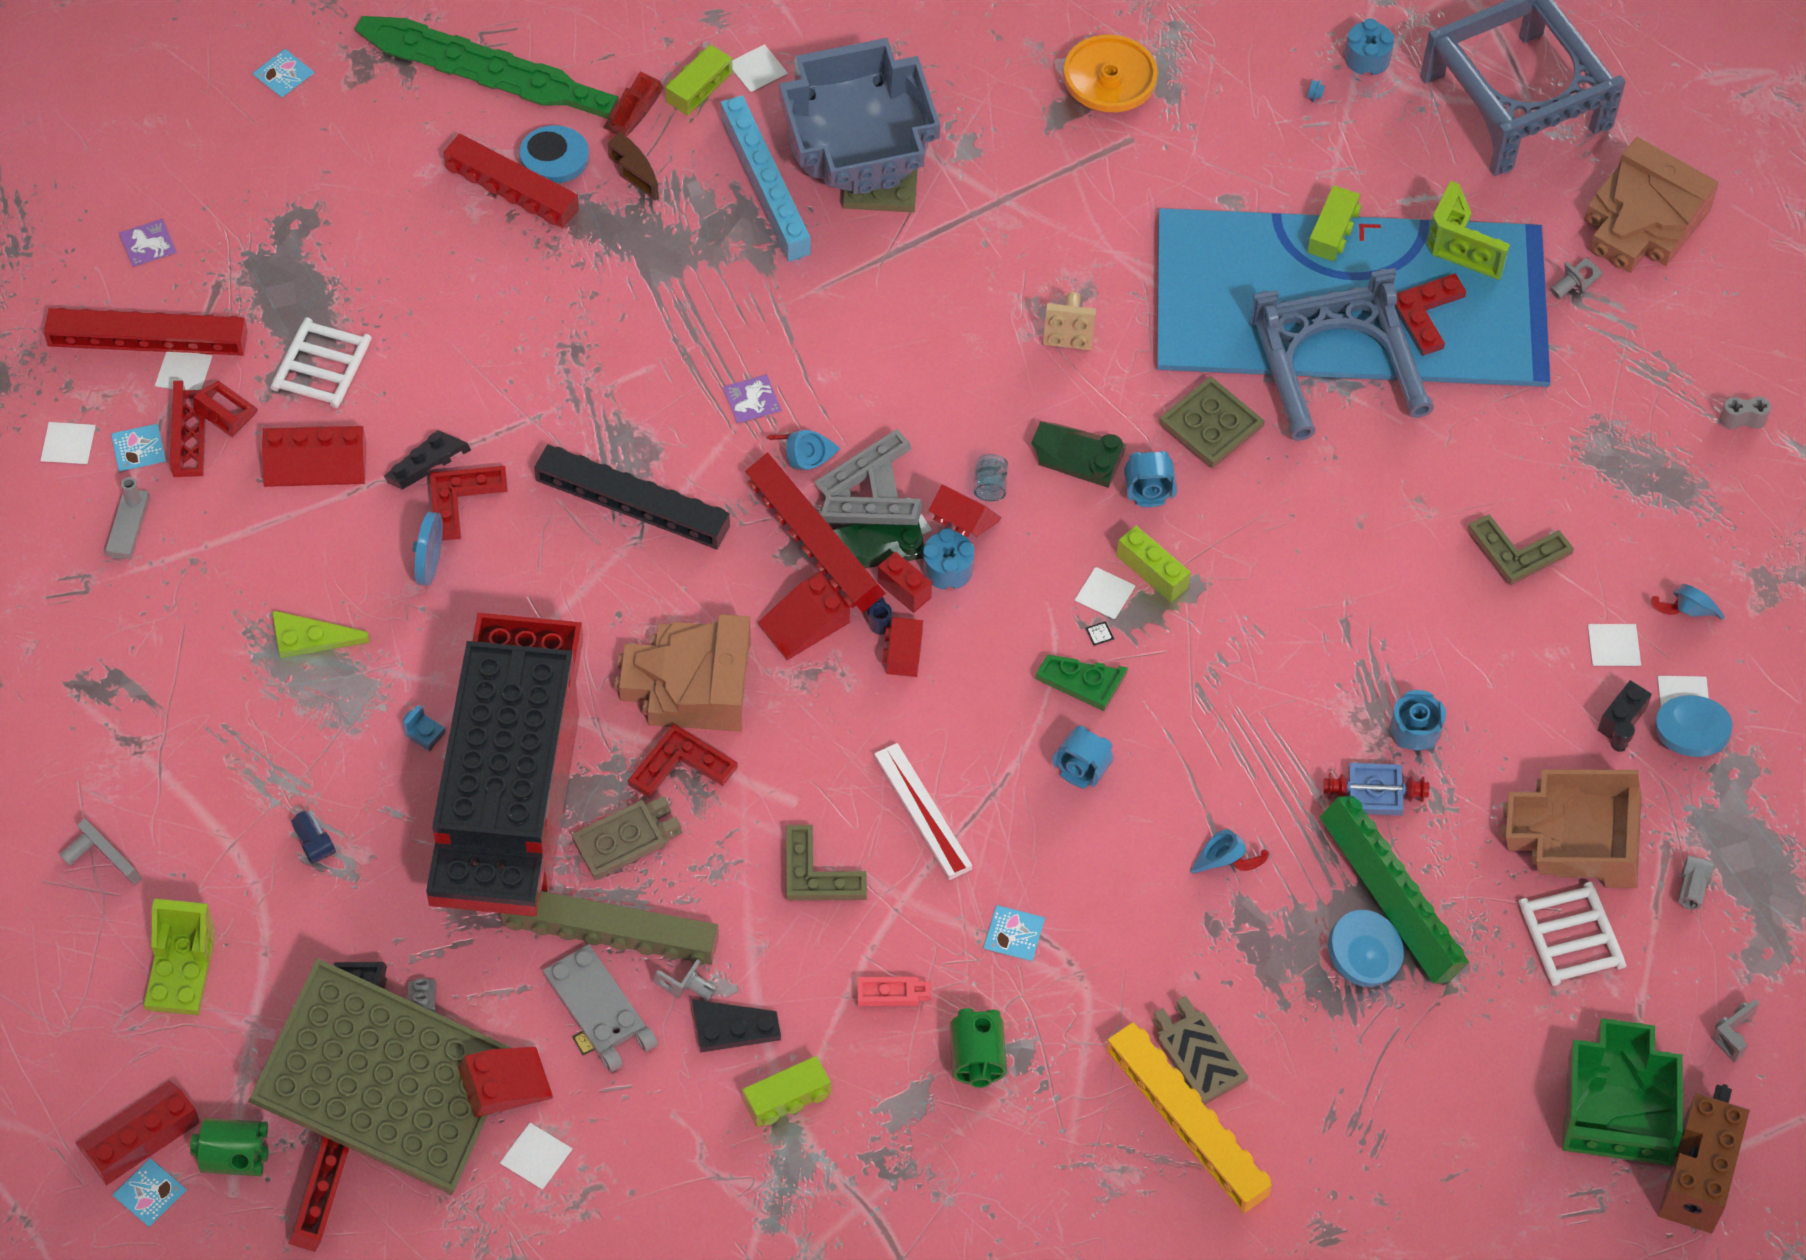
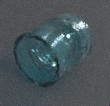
M988 454L976 460L974 494L976 497L984 501H999L1006 496L1008 462L1005 458L999 455Z

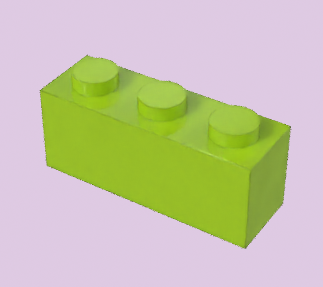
M711 44L704 51L701 50L689 65L683 67L679 75L667 83L665 87L666 102L688 116L733 73L732 57Z
M1333 185L1310 236L1307 253L1335 262L1338 253L1343 254L1347 240L1344 239L1346 235H1351L1355 224L1352 222L1353 218L1358 219L1362 209V205L1359 204V193Z
M1137 525L1118 540L1117 557L1170 603L1189 588L1191 572Z
M816 1055L743 1088V1102L757 1127L762 1125L768 1126L775 1123L781 1116L788 1113L795 1114L812 1102L819 1103L825 1100L831 1094V1081Z

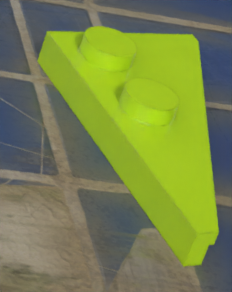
M272 612L280 658L370 643L369 635L366 631L283 612Z

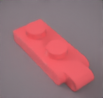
M857 977L858 1006H917L920 1004V1001L931 999L930 982L920 981L918 977Z

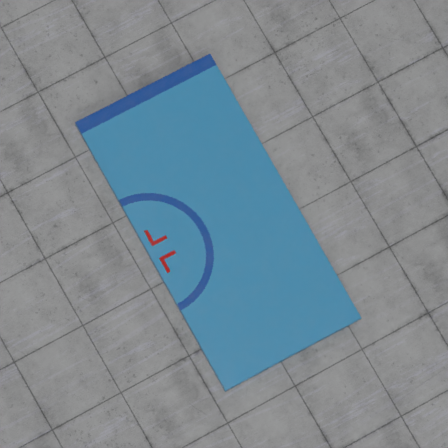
M1159 208L1157 370L1273 375L1257 328L1249 324L1254 294L1278 290V304L1282 301H1294L1307 296L1315 297L1326 295L1329 292L1347 291L1355 287H1368L1371 272H1376L1379 269L1395 268L1394 287L1396 293L1455 273L1467 291L1464 298L1426 310L1445 342L1444 349L1422 356L1400 320L1422 381L1550 386L1542 225L1469 222L1468 229L1510 244L1503 275L1500 280L1433 256L1427 246L1432 220L1373 217L1353 218L1354 228L1351 235H1346L1344 239L1347 240L1343 254L1338 253L1335 262L1307 253L1310 236L1320 215ZM1365 310L1351 313L1354 318L1362 321L1371 316ZM1345 311L1335 313L1342 314V318H1345ZM1317 317L1307 318V320L1309 321L1308 326H1310L1312 320L1316 319ZM1376 319L1373 325L1382 330L1379 320ZM1298 323L1283 326L1286 331L1292 333H1299L1303 329ZM1340 328L1318 332L1305 339L1297 347L1292 357L1296 376L1398 380L1384 346L1374 337L1353 329ZM1281 338L1284 349L1287 352L1291 342Z

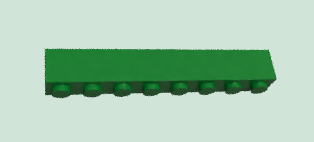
M1354 796L1338 797L1319 818L1433 984L1450 982L1469 963L1463 949L1456 944L1449 933L1448 927L1441 922L1434 912V907L1427 902L1420 892L1418 884L1411 879L1405 870L1404 864L1397 859L1391 850L1390 844L1377 830L1375 822L1363 810L1361 802Z

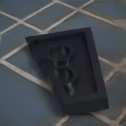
M437 430L420 446L413 449L401 462L395 464L384 477L387 483L403 490L429 475V469L439 464L445 466L452 462L450 457L459 452H462L464 455L471 451L467 442Z
M692 999L700 1053L781 1040L777 1011Z

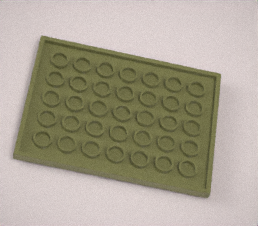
M317 958L248 1102L452 1195L488 1116L474 1117L458 1067L466 1055L490 1049L511 1047Z

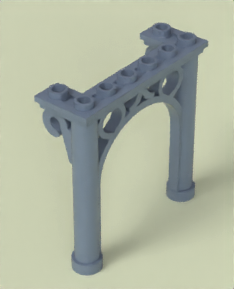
M1395 268L1379 269L1376 272H1371L1368 287H1355L1347 291L1329 292L1326 295L1315 297L1307 296L1303 299L1282 301L1278 304V290L1254 294L1249 324L1257 328L1290 424L1289 432L1293 440L1302 441L1310 438L1315 433V427L1293 367L1292 357L1297 347L1305 339L1329 329H1353L1377 339L1384 346L1390 357L1411 417H1424L1433 411L1432 400L1426 394L1394 306L1397 303L1394 287ZM1365 310L1371 316L1362 321L1354 318L1351 313ZM1345 311V318H1342V314L1335 313ZM1317 317L1316 319H1313L1311 325L1308 326L1309 321L1307 320V318ZM1376 319L1379 320L1382 330L1373 325ZM1298 323L1303 329L1299 333H1292L1286 331L1283 326ZM1281 338L1291 342L1287 352L1284 349Z

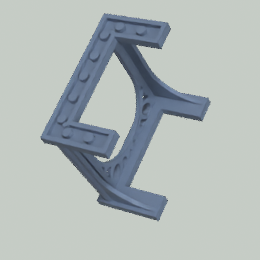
M1506 0L1429 32L1420 78L1426 84L1445 76L1446 67H1448L1476 104L1485 120L1492 140L1493 155L1489 171L1493 176L1508 173L1515 167L1522 138L1535 135L1545 128L1554 127L1569 118H1576L1588 110H1593L1589 129L1593 134L1610 130L1614 126L1626 82L1621 75L1612 76L1554 0ZM1523 16L1519 38L1522 42L1525 43L1542 36L1547 25L1569 54L1574 65V78L1570 86L1562 94L1547 101L1522 102L1510 99L1490 86L1458 43ZM1588 83L1592 87L1584 90L1578 87L1577 84ZM1504 105H1509V106H1510L1509 109H1508V112L1506 111V108H1507V107L1504 106ZM1518 108L1526 112L1525 115L1518 118L1513 114Z

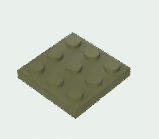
M1211 376L1159 418V424L1211 468H1214L1264 426L1265 421Z

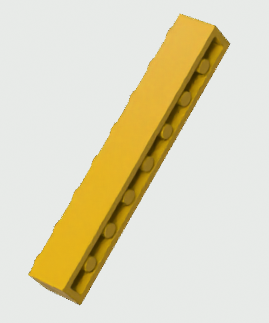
M1132 1022L1108 1039L1107 1053L1243 1214L1270 1195L1272 1182L1269 1175L1264 1170L1260 1171L1257 1168L1251 1154L1246 1149L1242 1150L1236 1143L1234 1134L1229 1129L1223 1128L1219 1123L1216 1113L1211 1108H1206L1201 1102L1202 1099L1199 1093L1194 1088H1189L1184 1082L1182 1073L1177 1068H1172L1167 1062L1165 1053L1160 1048H1155L1150 1042L1148 1033L1143 1028L1139 1029Z

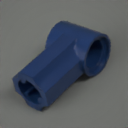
M881 597L865 611L871 631L879 635L886 634V627H891L892 608L885 602L884 597Z
M302 811L296 814L291 823L302 842V848L311 865L335 854L336 850L327 832L322 831L312 811Z

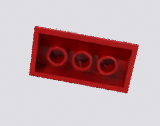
M364 426L263 428L262 461L264 487L365 484L366 437Z
M168 1081L76 1142V1145L105 1185H108L199 1124L200 1121L195 1107L182 1090Z

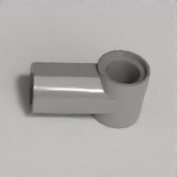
M1690 855L1687 856L1682 873L1684 880L1678 903L1683 908L1689 910L1701 908L1706 885L1709 884L1714 862Z

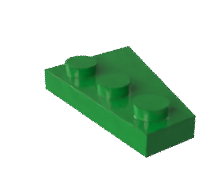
M1047 655L1038 669L1035 679L1105 711L1125 678L1128 667H1105L1104 663L1095 662V665L1080 663L1078 659Z

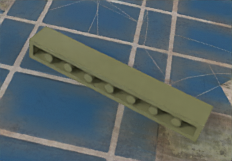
M541 891L537 917L501 913L503 926H507L512 930L525 929L533 931L538 935L551 934L565 940L578 939L591 945H609L617 950L631 949L644 955H662L670 960L684 959L695 963L698 959L701 961L700 965H712L719 938L718 924Z

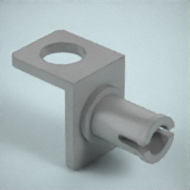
M1588 258L1581 261L1575 268L1569 262L1564 263L1565 276L1552 286L1550 290L1560 300L1575 286L1583 292L1602 276V271ZM1590 268L1593 271V275L1589 279H1584L1579 273L1581 269Z
M698 959L682 983H679L660 970H657L653 979L655 984L677 998L681 996L684 990L690 989L706 999V1001H709L717 989V986L712 985L697 975L701 963Z

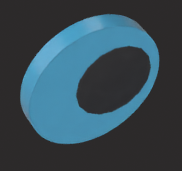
M551 125L538 128L529 133L523 139L520 146L521 165L555 183H563L575 179L584 172L589 162V147L585 138L577 131L565 126Z

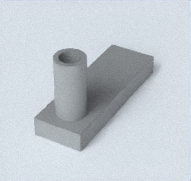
M127 477L121 482L123 493L105 552L108 557L131 560L149 503L150 494L149 491L138 490L136 480L132 477Z
M85 818L77 824L82 834L59 854L71 866L87 850L95 845L134 886L142 879L125 858Z

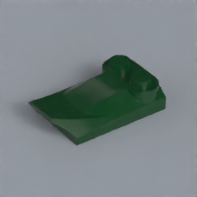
M1043 421L1040 422L1031 443L1037 453L1040 466L1107 488L1110 487L1126 449V444L1117 435L1107 434L1102 437L1057 423Z
M919 521L918 525L850 523L833 529L864 568L879 566L895 551L907 561L923 559L924 542Z

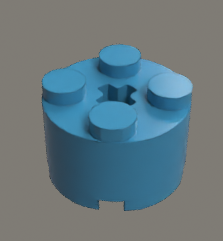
M1372 18L1353 26L1348 33L1345 48L1347 66L1354 72L1362 75L1365 72L1377 75L1385 71L1390 64L1394 34L1386 26Z
M1135 452L1130 455L1129 461L1124 467L1127 496L1130 501L1132 499L1135 500L1137 505L1141 507H1157L1165 504V500L1170 496L1171 499L1175 497L1177 483L1174 463L1167 452Z
M949 528L943 529L941 532L931 536L925 543L923 550L924 575L932 581L934 587L946 590V587L957 589L968 583L972 577L974 566V546L970 540Z
M1412 690L1405 693L1395 703L1390 722V731L1397 746L1417 751L1435 747L1443 730L1446 718L1445 707L1430 692Z
M1077 726L1069 732L1052 757L1053 766L1056 768L1058 765L1062 771L1060 776L1070 784L1079 788H1086L1088 785L1095 787L1113 762L1112 743L1104 737L1100 738L1094 733L1089 732L1083 726Z

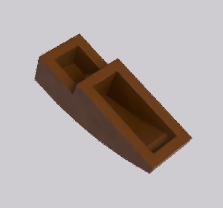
M619 132L608 142L609 158L619 165L622 178L656 201L659 198L658 182L649 161L628 137Z

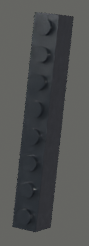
M547 444L534 466L537 482L718 550L730 528V513L720 507H713L699 499L683 496L675 490H668L657 486L654 482L638 479L630 473L617 471L607 464L593 462L585 456L572 454L561 447Z

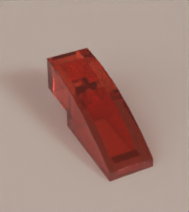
M640 71L631 88L626 87L603 128L616 135L619 132L625 136L629 135L649 112L664 89L661 81Z

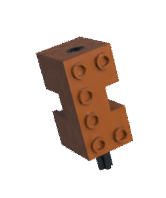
M1717 1084L1713 1098L1695 1093L1683 1120V1133L1675 1156L1678 1158L1667 1180L1658 1217L1711 1234L1726 1206L1750 1112L1749 1109L1729 1103L1732 1089L1728 1088V1085L1723 1084L1721 1086Z

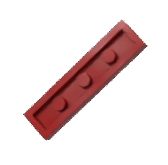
M183 380L173 381L170 466L173 477L204 476L206 418L199 415L186 404V400L194 398L200 390H185ZM194 416L199 420V424L190 429L186 422ZM193 437L199 444L190 450L185 446V443ZM193 458L198 462V468L184 469V463Z

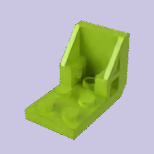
M1450 181L1432 217L1427 246L1431 254L1500 280L1504 272L1510 244L1467 228L1472 214L1460 184Z
M154 899L151 935L154 961L144 1002L145 1010L199 1015L215 940V927L208 904Z

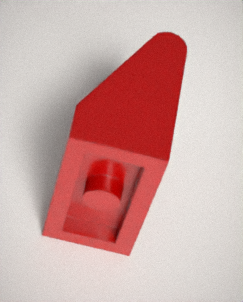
M216 381L200 390L194 396L193 404L194 411L231 437L258 411V408L220 381ZM218 392L243 411L234 415L213 400L212 397Z

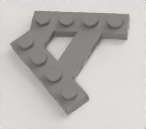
M898 429L814 482L816 488L825 497L821 516L827 523L918 525L923 508L921 499L898 498L891 462L912 449L910 442ZM870 477L873 498L851 497L850 489Z

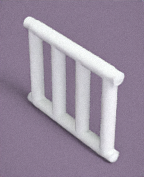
M305 317L270 388L273 391L282 389L330 403L331 407L338 408L367 351L372 337L368 334H364L362 337L312 323V319ZM312 332L358 346L354 355H349L303 341L307 333ZM298 351L348 364V367L343 375L294 361ZM289 370L339 383L335 394L290 382L285 380Z
M1592 882L1585 883L1583 888L1528 901L1527 898L1518 901L1552 986L1559 985L1561 980L1616 966L1617 969H1624L1627 966ZM1587 897L1592 907V911L1538 924L1533 912ZM1596 920L1602 931L1601 934L1547 947L1542 935ZM1607 943L1611 953V957L1560 970L1556 969L1552 959L1554 956Z

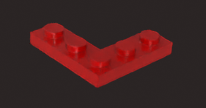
M1456 273L1396 293L1397 303L1394 305L1396 312L1422 356L1442 350L1445 346L1444 340L1426 310L1466 296L1467 291Z
M505 466L430 473L433 512L440 513L442 516V541L461 539L458 497L508 492Z
M673 724L628 779V785L650 798L678 762L682 761L723 786L738 768V762Z

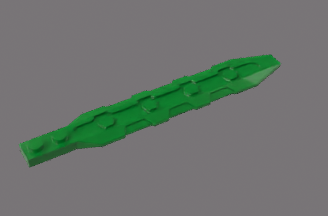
M362 16L355 27V31L386 54L407 61L413 60L434 67L437 71L449 75L455 74L479 82V85L491 89L497 88L521 96L524 100L542 106L567 105L610 119L619 103L618 96L576 83L561 69L543 63L537 64L513 56V53L504 50H494L473 43L470 39L458 35L452 36L407 18Z

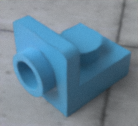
M420 705L413 711L410 710L403 719L405 736L428 751L445 734V728L424 715L423 707Z

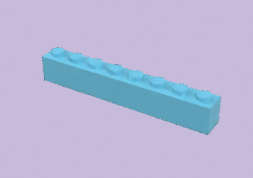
M743 95L721 101V120L787 260L792 261L811 255V237Z

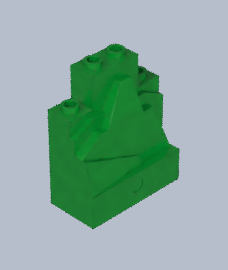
M1601 1018L1596 1034V1043L1574 1039L1572 1041L1568 1057L1567 1106L1563 1122L1562 1151L1673 1166L1683 1133V1054L1655 1051V1025Z

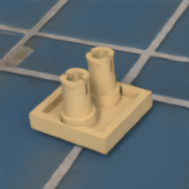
M1076 292L1067 294L1065 305L1047 303L1043 345L1092 351L1096 309L1080 307V295Z

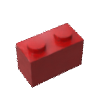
M896 551L878 566L877 583L911 612L915 613L931 599L932 581Z
M892 617L891 627H886L885 642H889V649L884 648L882 664H887V674L918 676L923 620Z

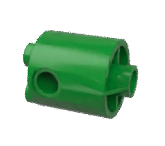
M970 1008L959 1010L958 1016L950 1022L953 1077L959 1082L970 1084L972 1087H987L1007 1074L1004 1022L1001 1018V1012L998 1010L974 1012Z
M204 1118L200 1134L193 1133L190 1142V1154L198 1161L200 1173L262 1177L264 1162L268 1161L269 1146L264 1145V1138H267L268 1122Z

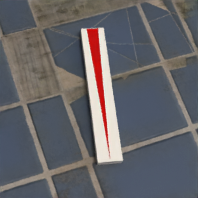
M898 743L874 753L875 760L948 880L971 871V862Z

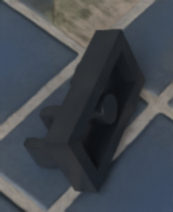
M334 962V966L385 989L387 965L384 962Z

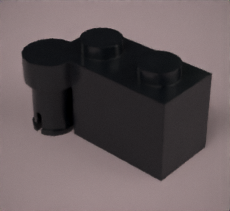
M1631 680L1602 715L1597 730L1610 739L1613 737L1611 746L1618 752L1625 751V748L1628 747V742L1632 740L1635 733L1634 725L1646 711L1652 693Z

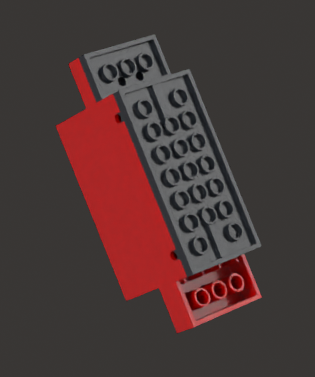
M477 612L473 639L466 642L432 826L435 846L426 889L429 906L537 917L541 891L550 893L579 720L576 680L583 644L582 622Z

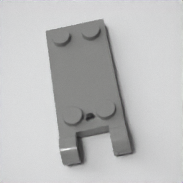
M589 944L543 970L544 977L610 1073L623 1066L622 1060L614 1048L630 1038L635 1037L644 1052H648L658 1046L656 1037L651 1029L646 1027ZM619 1029V1033H613L614 1030Z

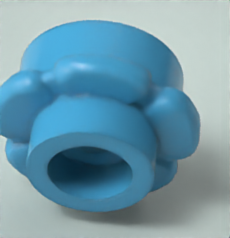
M1312 79L1307 98L1313 99V102H1315L1316 98L1321 99L1325 88L1324 85H1321L1322 80L1316 81Z

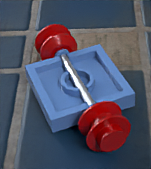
M1349 763V782H1347L1342 773L1338 779L1333 778L1331 773H1329L1328 778L1323 779V794H1328V799L1333 794L1344 797L1347 792L1349 796H1354L1361 802L1366 814L1402 816L1404 811L1403 795L1406 796L1409 802H1412L1414 797H1419L1421 803H1423L1424 797H1429L1430 790L1429 782H1425L1424 776H1422L1420 781H1414L1413 777L1410 776L1406 781V785L1402 784V765Z

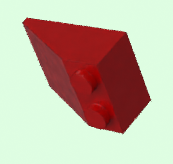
M943 484L928 510L935 515L934 521L944 526H947L948 522L957 526L954 531L965 537H969L970 534L978 537L1001 519V516L985 505Z
M820 571L796 586L758 621V626L784 658L789 660L849 624L850 606Z
M536 1047L490 1049L466 1055L458 1067L475 1118L553 1098Z

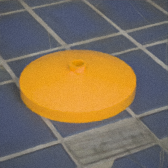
M1106 34L1087 38L1075 45L1066 57L1063 76L1066 88L1078 102L1097 111L1115 113L1134 109L1150 98L1157 84L1158 68L1154 57L1142 44L1124 36Z

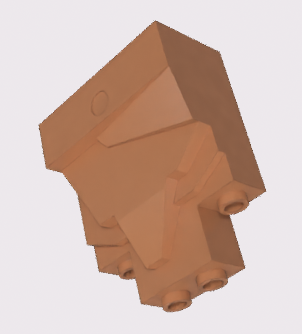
M1636 136L1622 153L1617 169L1598 190L1596 196L1587 207L1584 220L1592 226L1599 228L1593 235L1590 250L1630 273L1645 255L1667 266L1710 212L1719 182Z
M719 614V620L710 624L683 622L658 624L657 633L652 634L651 645L625 644L624 653H619L618 669H622L621 675H616L615 691H620V701L643 702L644 715H648L650 726L672 727L675 724L680 728L742 732V708L748 650L751 647L750 616Z
M1542 769V778L1537 779V792H1509L1508 802L1503 804V816L1507 818V825H1502V841H1507L1508 851H1532V863L1537 864L1539 874H1553L1556 877L1597 878L1604 881L1605 888H1638L1642 800L1638 770Z

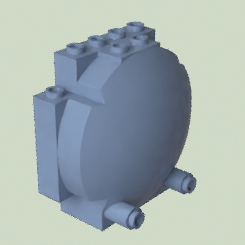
M888 38L795 56V80L779 83V100L787 123V138L791 152L800 167L814 178H823L825 184L831 187L853 191V194H865L873 190L890 189L900 185V181L913 170L924 167V157L928 143L940 137V122L918 56L895 60Z

